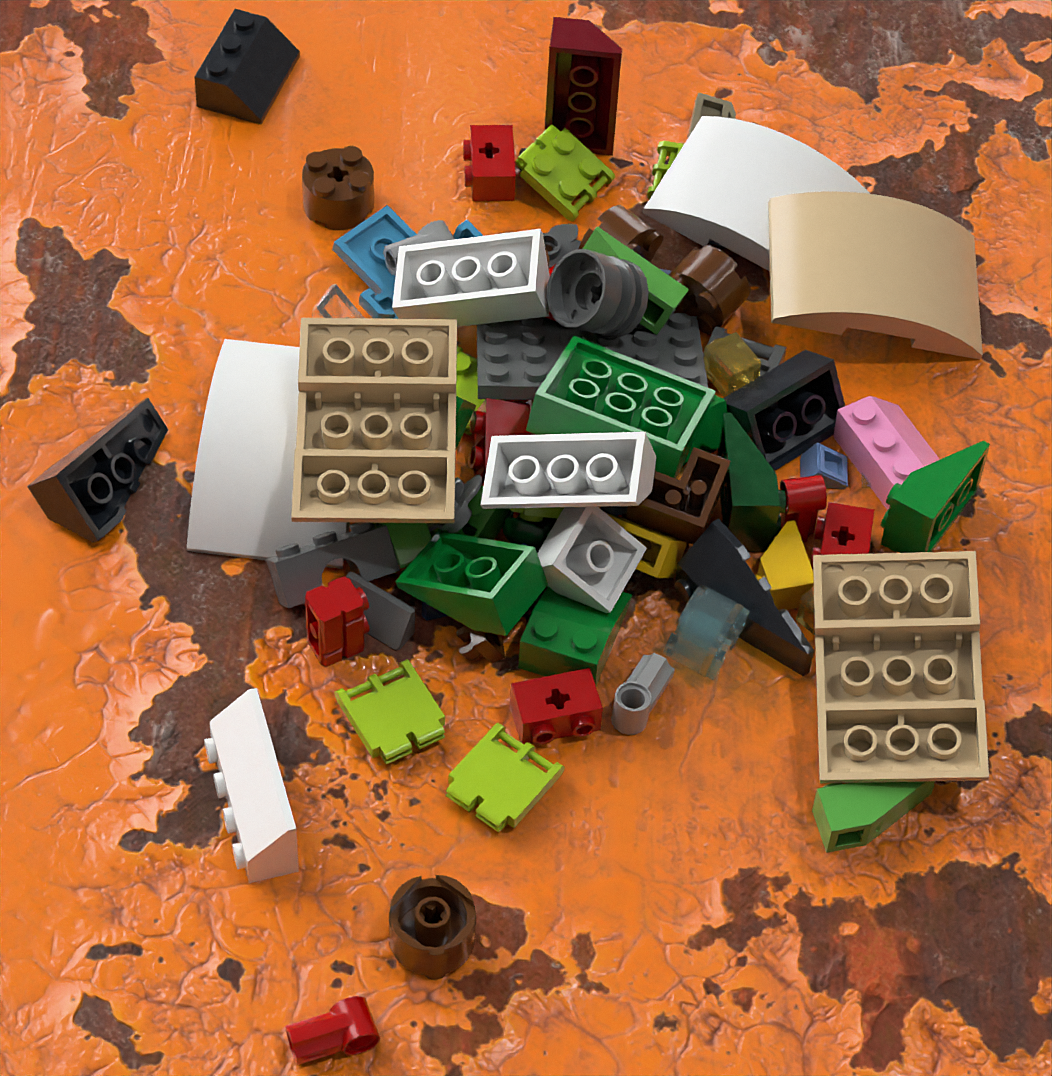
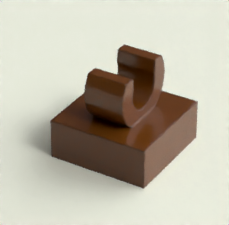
M463 626L457 630V637L464 643L471 640L467 646L459 649L460 654L467 660L476 659L482 654L488 661L494 663L506 657L502 635L473 630L468 626Z

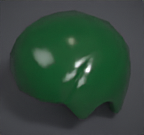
M510 510L504 519L502 528L505 537L510 543L521 545L525 542L528 546L535 547L537 551L543 545L557 519L543 517V520L540 522H532L520 518V514L517 518H513L514 512Z

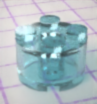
M701 584L683 610L675 630L676 634L671 633L663 654L698 674L715 680L725 662L724 658L729 650L732 651L743 631L742 627L751 611Z

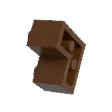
M694 447L681 479L678 480L655 471L652 492L638 506H628L626 519L694 544L707 529L725 484L731 461Z

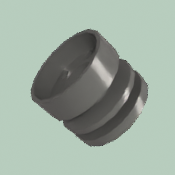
M575 249L565 254L554 266L547 289L549 310L557 322L568 328L589 331L606 337L619 338L632 332L641 322L647 308L649 295L646 276L639 266L629 260L606 256L603 253L588 249Z

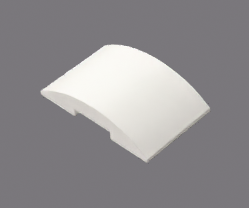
M702 116L647 202L642 213L702 246L707 245L711 239L770 271L768 214L770 198L823 191L870 193L835 162L788 135L738 119Z
M231 339L224 340L214 370L200 436L191 498L187 551L266 560L277 556L275 550L283 546L298 543L299 548L314 544L313 537L335 531L338 536L349 532L350 522H292L294 452L297 436L300 347ZM344 559L332 560L326 567L343 569Z

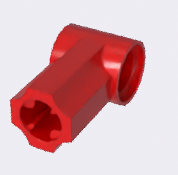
M821 475L784 479L780 482V490H785L786 496L785 513H781V529L787 521L795 520L803 543L807 542V538L814 533L818 511L825 510L827 506L826 486Z
M362 996L345 998L334 1004L328 1013L285 1026L289 1047L297 1065L341 1051L347 1055L362 1054L371 1050L380 1042V1036L367 1000Z

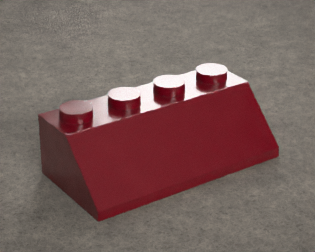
M553 17L549 46L544 131L550 125H554L560 131L566 128L593 154L613 156L622 48L590 20Z

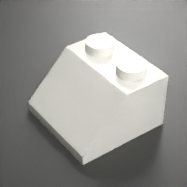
M564 507L537 554L548 582L547 586L554 592L602 612L610 613L647 548L599 507Z

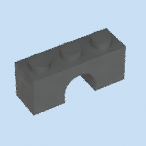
M356 522L350 525V532L338 536L335 531L326 532L313 537L314 544L299 548L298 543L276 549L277 556L266 559L279 604L291 608L305 603L306 592L323 585L322 573L329 562L338 558H343L348 563L352 573L354 572L367 581L400 571L387 525Z

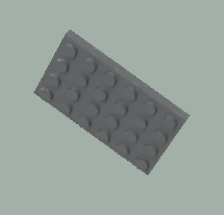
M674 313L658 335L639 323L632 332L620 338L606 337L589 331L568 328L557 321L545 317L477 324L478 399L534 400L537 390L573 336L708 388L697 316Z

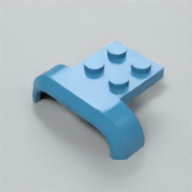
M388 205L334 241L332 249L370 287L360 294L359 305L372 318L399 319L392 309L396 276L391 275L386 267L383 255L384 246L417 235ZM468 220L459 224L453 235L455 239L484 236Z

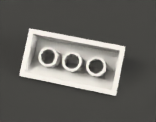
M541 229L399 246L392 309L399 319H457V327L549 316L547 289L550 275Z
M646 432L492 436L480 505L483 509L638 506L652 492L656 455Z
M257 688L250 689L210 721L211 738L204 739L209 764L217 762L219 773L213 774L218 798L226 797L228 808L223 809L227 832H235L238 843L232 844L237 869L245 868L249 883L299 872L296 825Z

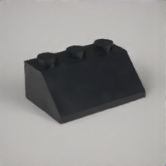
M234 9L194 76L197 107L261 125L298 61L300 51L267 17Z
M808 350L800 352L722 398L726 400L728 413L733 414L774 471L805 453L817 442L821 443L833 436L837 410L845 407L834 359Z

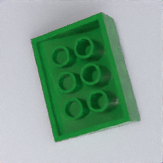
M573 336L535 394L526 431L536 435L646 432L656 455L655 471L676 479L716 391Z

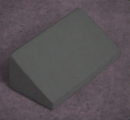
M349 572L346 577L351 580L355 588L361 587L369 602V609L364 611L370 628L367 634L393 650H400L415 633V609L354 572Z

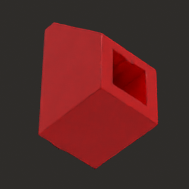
M486 398L478 410L473 411L470 419V432L475 434V446L472 447L470 452L469 466L470 469H474V476H482V483L485 480L491 437L530 435V432L526 431L530 416V404Z

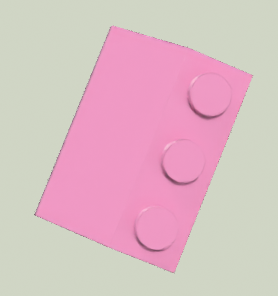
M868 396L837 410L834 439L887 510L890 505L886 504V499L896 483L902 485L911 472L940 460L897 404Z

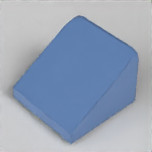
M817 442L801 455L800 478L821 475L826 488L845 489L848 487L847 456Z

